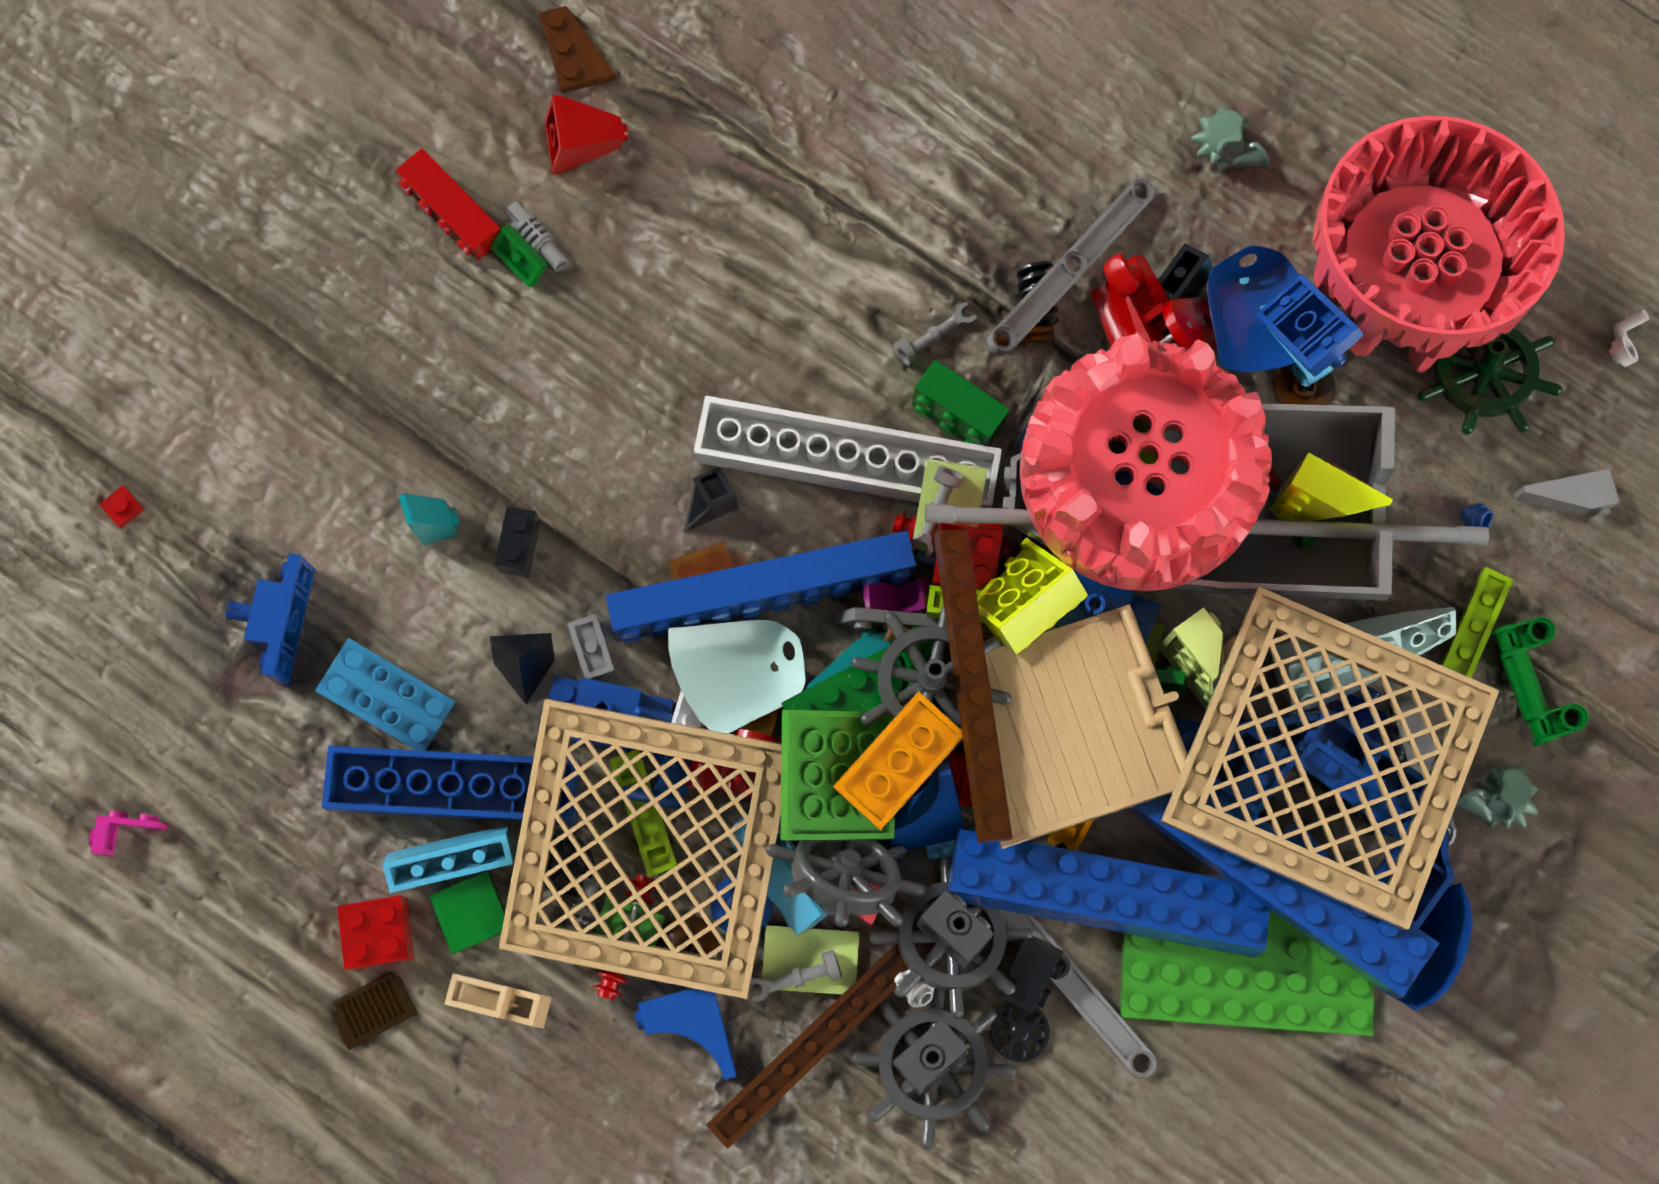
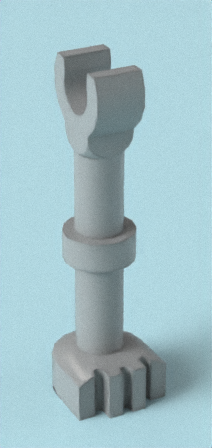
M967 302L961 303L950 319L937 327L932 326L927 330V334L912 344L906 337L894 343V351L905 365L910 366L918 360L917 354L933 343L937 345L943 341V336L954 329L973 325L977 315L974 314L969 318L964 317L961 313L967 309L968 304Z
M943 465L938 466L934 480L941 483V487L935 501L930 504L946 505L953 488L961 487L964 476ZM925 523L921 533L915 535L911 540L912 551L915 550L918 543L923 542L927 545L925 556L929 557L932 554L934 547L932 538L938 523Z
M830 950L821 953L824 963L802 970L799 967L791 969L789 974L769 980L752 978L750 985L759 984L762 987V993L759 996L753 997L752 1001H763L771 992L794 985L798 988L804 986V982L827 975L832 981L842 978L835 951Z

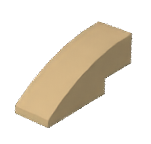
M453 973L444 1005L544 1029L552 997Z

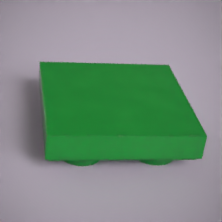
M489 871L429 895L451 954H456L501 935L505 911Z

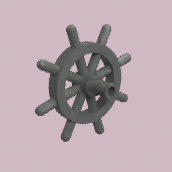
M944 605L941 608L938 626L919 627L908 632L896 613H886L885 621L897 639L887 648L881 662L862 657H854L851 661V665L855 669L878 674L877 685L882 703L861 716L862 724L870 725L887 714L894 719L904 708L902 705L909 702L917 692H920L931 703H933L935 697L945 715L961 729L959 710H957L946 691L956 693L954 679L949 678L954 675L952 661L946 665L942 662L945 647H950ZM993 636L984 641L985 655L1000 647L1001 640L999 637ZM933 643L928 662L916 646L917 644ZM905 651L917 671L895 666L894 663ZM891 678L914 684L894 695ZM990 688L992 702L1004 705L1011 702L1012 697L1008 692Z
M874 839L800 840L796 850L776 844H769L766 847L768 856L791 862V871L795 882L785 885L783 894L786 897H793L805 893L822 905L825 913L835 916V922L840 927L847 925L849 914L871 915L878 912L893 926H900L903 922V917L891 906L897 891L917 897H923L926 894V887L924 885L901 879L900 869L896 860L904 857L907 853L906 848L902 845L886 849ZM819 852L823 857L812 854ZM874 868L877 872L871 871L869 869ZM814 869H818L824 872L817 873ZM870 884L877 885L882 888L875 890Z

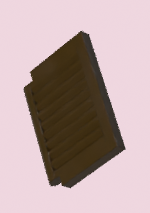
M391 971L333 1001L336 1011L331 1013L348 1050L418 1014L401 977L394 979Z

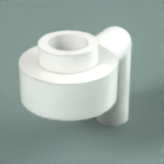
M1645 310L1614 325L1615 340L1612 341V348L1609 352L1616 364L1621 363L1624 367H1627L1638 361V353L1628 338L1626 331L1649 320V315Z

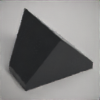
M720 467L693 478L694 487L684 532L738 510L736 494Z
M552 633L490 636L495 666L523 702L527 704L555 660Z

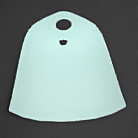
M748 620L668 629V649L672 669L680 689L699 721L709 730L729 734L781 708L783 701L801 693L804 689L806 675L800 639L790 629L775 621ZM787 641L791 642L795 649V656L791 661L787 660L783 653V647ZM773 662L778 666L779 671H772L771 664Z

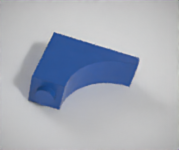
M949 756L934 770L933 776L926 787L915 797L908 800L895 814L894 839H884V841H890L892 847L902 845L906 850L944 843L955 840L960 829L965 830Z
M690 988L638 1003L639 1011H635L634 1014L639 1030L644 1029L646 1035L674 1033L688 1037L700 1044L711 1054L718 1064L724 1080L738 1076L716 993Z

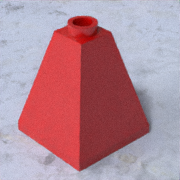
M552 95L544 121L552 175L560 174L621 148L623 141H628L627 124H622L620 116L561 95Z

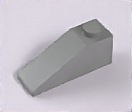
M1610 469L1523 486L1513 494L1514 499L1577 516L1591 514L1592 518L1610 514V509L1620 503Z

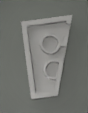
M855 607L836 612L834 625L854 626L856 629L867 630L873 629V627H882L883 631H888L889 625L885 621V615L888 612L896 613L903 626L911 629L913 625L918 628L938 626L939 619L927 618V614Z

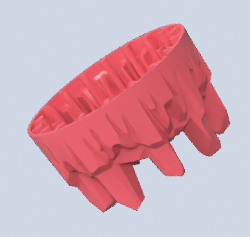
M1419 116L1401 119L1386 124L1360 139L1340 159L1331 174L1317 209V218L1313 229V244L1315 253L1318 254L1313 278L1316 288L1336 307L1342 306L1344 314L1352 322H1355V325L1363 332L1364 336L1350 347L1355 356L1369 355L1381 340L1388 339L1396 347L1409 346V361L1415 370L1422 373L1428 370L1437 359L1451 357L1463 346L1468 348L1482 346L1487 342L1493 341L1501 333H1509L1535 305L1550 286L1558 271L1563 255L1565 239L1563 212L1550 179L1537 161L1520 145L1504 134L1467 119L1449 116ZM1428 222L1434 223L1437 227L1431 226ZM1399 229L1406 230L1408 234L1402 233ZM1450 241L1456 242L1460 247L1454 246ZM1421 248L1428 249L1431 254L1424 252ZM1393 255L1401 257L1402 260H1397ZM1445 268L1451 269L1454 273H1449ZM1415 274L1423 276L1425 280L1419 279Z
M1137 332L1134 335L1118 338L1108 351L1100 349L1095 354H1087L1077 360L1072 365L1071 370L1066 369L1060 376L1055 377L1045 388L1041 401H1038L1030 418L1022 444L1020 458L1021 491L1027 513L1037 533L1048 548L1067 566L1084 577L1110 587L1133 591L1164 590L1188 584L1210 573L1224 563L1242 544L1254 526L1270 491L1268 486L1270 476L1268 474L1272 465L1271 449L1268 446L1269 437L1263 434L1266 426V416L1258 392L1245 393V387L1238 382L1235 375L1226 373L1222 368L1216 366L1214 351L1209 344L1200 340H1196L1187 351L1185 347H1178L1176 343L1168 344L1156 342L1155 340L1152 343L1146 342L1144 333ZM1144 420L1149 424L1150 430L1140 433L1134 429L1133 422ZM1175 430L1179 433L1181 440L1177 443H1171L1164 437V432ZM1115 440L1120 441L1125 445L1126 451L1121 454H1115L1111 452L1108 444ZM1143 451L1153 452L1156 456V462L1153 464L1144 463L1140 459V453ZM1181 461L1185 463L1188 470L1185 474H1176L1171 468V463ZM1118 472H1127L1132 477V483L1121 485L1116 481L1115 475ZM1150 482H1157L1162 486L1163 493L1158 496L1151 495L1147 491L1146 485Z

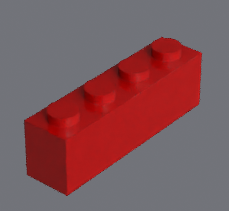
M423 148L396 169L400 178L398 182L400 188L408 196L413 194L419 200L417 204L427 216L433 214L438 219L436 222L438 227L447 236L452 234L458 240L455 243L466 256L471 253L478 261L491 250L490 247L501 230L500 227Z

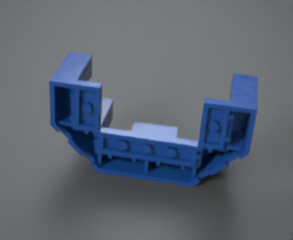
M1321 710L1305 712L1309 724L1324 719ZM1328 710L1330 716L1337 714L1334 711ZM1298 713L1281 715L1288 732L1303 727ZM1343 717L1290 737L1305 772L1331 791L1373 775L1351 723ZM1275 718L1260 723L1267 740L1282 735ZM1249 719V721L1238 723L1237 727L1249 723L1252 720ZM1254 726L1239 731L1246 748L1261 743ZM1363 733L1369 750H1373L1381 746L1379 743H1377L1372 738ZM1234 735L1225 756L1240 751ZM1284 739L1269 745L1276 762L1291 756ZM1263 747L1248 753L1255 770L1270 764ZM1387 749L1372 755L1379 772L1394 767ZM1242 755L1227 761L1234 778L1249 772ZM1294 760L1278 766L1283 778L1286 777L1294 766ZM1222 765L1213 784L1214 786L1228 781ZM1412 767L1402 768L1409 785L1425 780L1423 775ZM1273 769L1257 774L1264 791L1279 786ZM1397 771L1381 776L1388 793L1404 788ZM1252 777L1236 782L1243 800L1258 794ZM1375 779L1361 784L1368 802L1383 796ZM1230 785L1220 789L1236 800ZM1424 785L1412 790L1417 803ZM1354 787L1339 793L1341 798L1353 807L1361 805ZM1406 792L1391 798L1398 815L1413 810ZM1273 794L1268 795L1267 799L1269 800ZM1261 798L1245 804L1246 808L1255 815H1258L1264 807ZM1385 800L1370 806L1377 823L1392 818ZM1364 809L1359 810L1366 815ZM1413 815L1401 819L1405 832H1407ZM1394 822L1382 827L1381 833L1386 839L1392 843L1401 840ZM1447 830L1411 922L1418 929L1454 880L1453 866L1450 864ZM1401 845L1394 847L1389 851L1394 863L1398 856ZM1385 858L1375 870V875L1390 870ZM1389 876L1378 879V881L1387 884Z

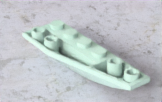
M1453 607L1417 610L1347 623V625L1416 655H1421L1456 635V610ZM1291 641L1275 646L1281 660L1296 655ZM1298 641L1302 653L1313 649V647ZM1320 652L1305 657L1311 673L1326 668ZM1328 654L1332 666L1343 662V660ZM1299 660L1284 665L1290 681L1305 676ZM1350 665L1335 670L1341 686L1356 681ZM1358 667L1362 678L1374 675ZM1273 669L1279 686L1285 684L1279 669ZM1329 673L1314 678L1321 695L1336 689ZM1375 680L1369 681L1365 683V685H1368L1374 682ZM1308 681L1293 686L1300 703L1315 697ZM1356 686L1354 688L1344 691V693L1347 697L1352 693L1358 691L1360 688L1359 686ZM1282 690L1281 692L1287 707L1293 706L1294 704L1288 690ZM1336 694L1323 699L1326 704L1340 698ZM1315 702L1302 707V709L1306 711L1319 705Z

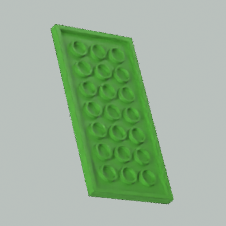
M1271 910L1269 911L1266 950L1256 958L1123 933L1119 1009L1121 1018L1373 1036L1374 983Z

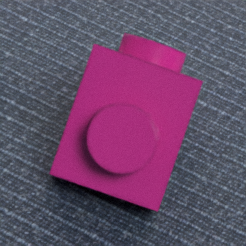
M109 811L108 816L97 815L95 829L93 828L89 835L90 853L113 857L119 826L167 831L168 824L159 822V816L140 814L139 819L128 818L129 813Z

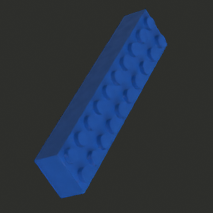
M908 531L606 594L612 630L617 641H624V644H634L642 641L641 637L654 635V638L668 636L669 628L698 626L713 622V624L731 622V618L743 616V619H751L760 616L761 611L773 609L774 613L784 612L791 609L790 605L802 603L803 606H812L820 603V599L832 597V600L844 599L850 596V592L861 590L863 594V586L867 584L878 585L882 582L896 586L902 585L913 579L916 563Z
M1220 789L1215 791L1222 808L1237 802ZM1172 794L1127 808L1395 999L1405 995L1439 945V942L1413 924L1410 925L1409 930L1400 929L1161 823ZM1209 794L1206 805L1215 808ZM1240 807L1224 812L1245 821ZM1248 810L1252 821L1260 819V817ZM1267 822L1255 825L1276 835L1273 826ZM1290 838L1285 839V840H1288V841H1290V842H1292V843H1294V844H1297V843H1295L1293 840H1291Z
M962 829L959 830L955 837L947 891L951 895H958L965 903L1255 958L1266 950L1270 909L1227 879L1026 841L1001 849L999 842L978 843L976 832Z

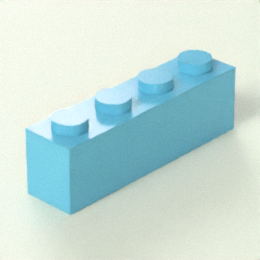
M742 817V818H741L736 824H734L732 827H734L735 825H737L738 823H740L742 820H744V818ZM747 823L733 832L742 847ZM780 827L777 845L796 850L790 840H781ZM730 839L733 848H734L736 851H738V849L736 848V846L734 845V843H733L732 840ZM774 858L767 895L780 910L787 925L794 930L796 935H799L813 928L828 914L824 912L822 905L805 893L793 897H786L783 894L784 886L795 882L791 871V862Z
M508 824L389 852L384 858L382 866L389 892L393 893L514 864L516 848L510 825Z

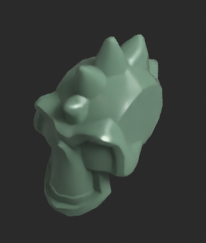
M1222 105L1215 115L1199 119L1203 131L1191 137V141L1202 145L1197 153V157H1210L1213 165L1219 163V169L1222 173H1225L1228 169L1244 170L1246 167L1271 169V160L1265 148L1258 142L1249 143L1250 137L1246 136L1249 121L1241 113L1229 110Z
M1508 765L1492 768L1484 781L1479 782L1480 789H1474L1459 796L1456 804L1459 808L1467 810L1469 814L1480 817L1485 821L1488 828L1494 827L1497 821L1505 828H1509L1512 823L1526 828L1525 814H1538V810L1531 800V797L1537 793L1538 788L1529 781L1524 765L1514 767Z

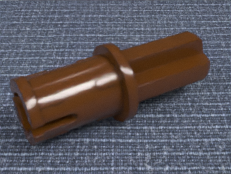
M1035 325L1019 344L1026 347V343L1053 341V325ZM996 334L995 339L999 346L1009 345L1005 335Z

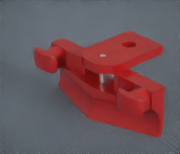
M1117 253L1107 260L1103 267L1107 281L1090 293L1110 346L1118 338L1143 332L1146 342L1149 343L1155 340L1156 342L1169 344L1175 340L1180 347H1185L1188 351L1196 340H1200L1209 344L1214 354H1218L1208 296L1169 300L1144 255H1135L1126 261L1122 253ZM1168 328L1170 334L1165 337L1163 331Z

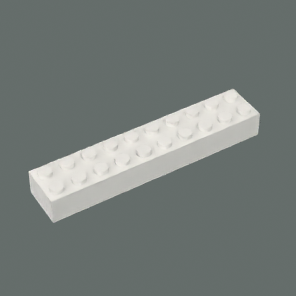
M705 395L694 448V457L697 463L917 503L920 500L926 459L987 468L981 508H992L1002 449Z

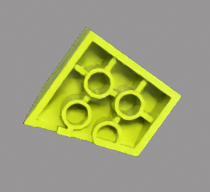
M1308 453L1285 479L1269 510L1274 512L1279 520L1319 521L1387 506L1392 503L1393 499Z
M1025 538L1020 544L1022 550L1016 558L1009 557L1004 563L1006 570L1002 575L991 579L977 596L980 619L995 636L1000 638L1001 643L1016 655L1027 648L1042 633L1052 628L1059 619L1070 610L1075 609L1081 601L1088 597L1087 592L1072 568L1028 538Z

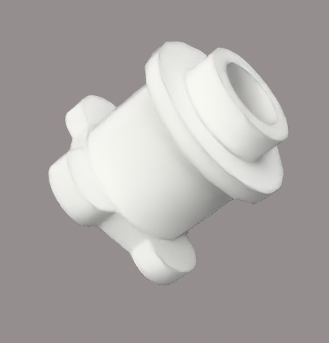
M910 970L901 972L895 977L896 987L911 972ZM919 981L906 995L908 1004L913 1008L927 1005L933 998L934 988Z

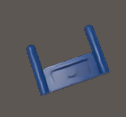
M638 706L634 711L635 716L671 722L674 715ZM660 754L658 762L663 766L674 757ZM684 759L690 768L691 760ZM678 761L664 770L673 785L688 776ZM660 774L656 775L655 792L651 791L655 798L669 789ZM686 783L677 788L683 799L684 795H687L688 787L685 786ZM630 786L622 787L624 792L630 788ZM637 788L627 795L631 800L645 803L651 801L643 789ZM672 792L658 801L664 807L674 809L682 807Z

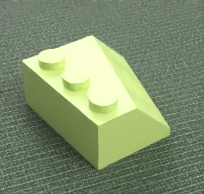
M1203 607L1173 629L1157 648L1172 667H1177L1181 669V672H1186V686L1203 708L1207 710L1224 668L1223 632L1220 629L1221 623L1212 612L1208 613Z

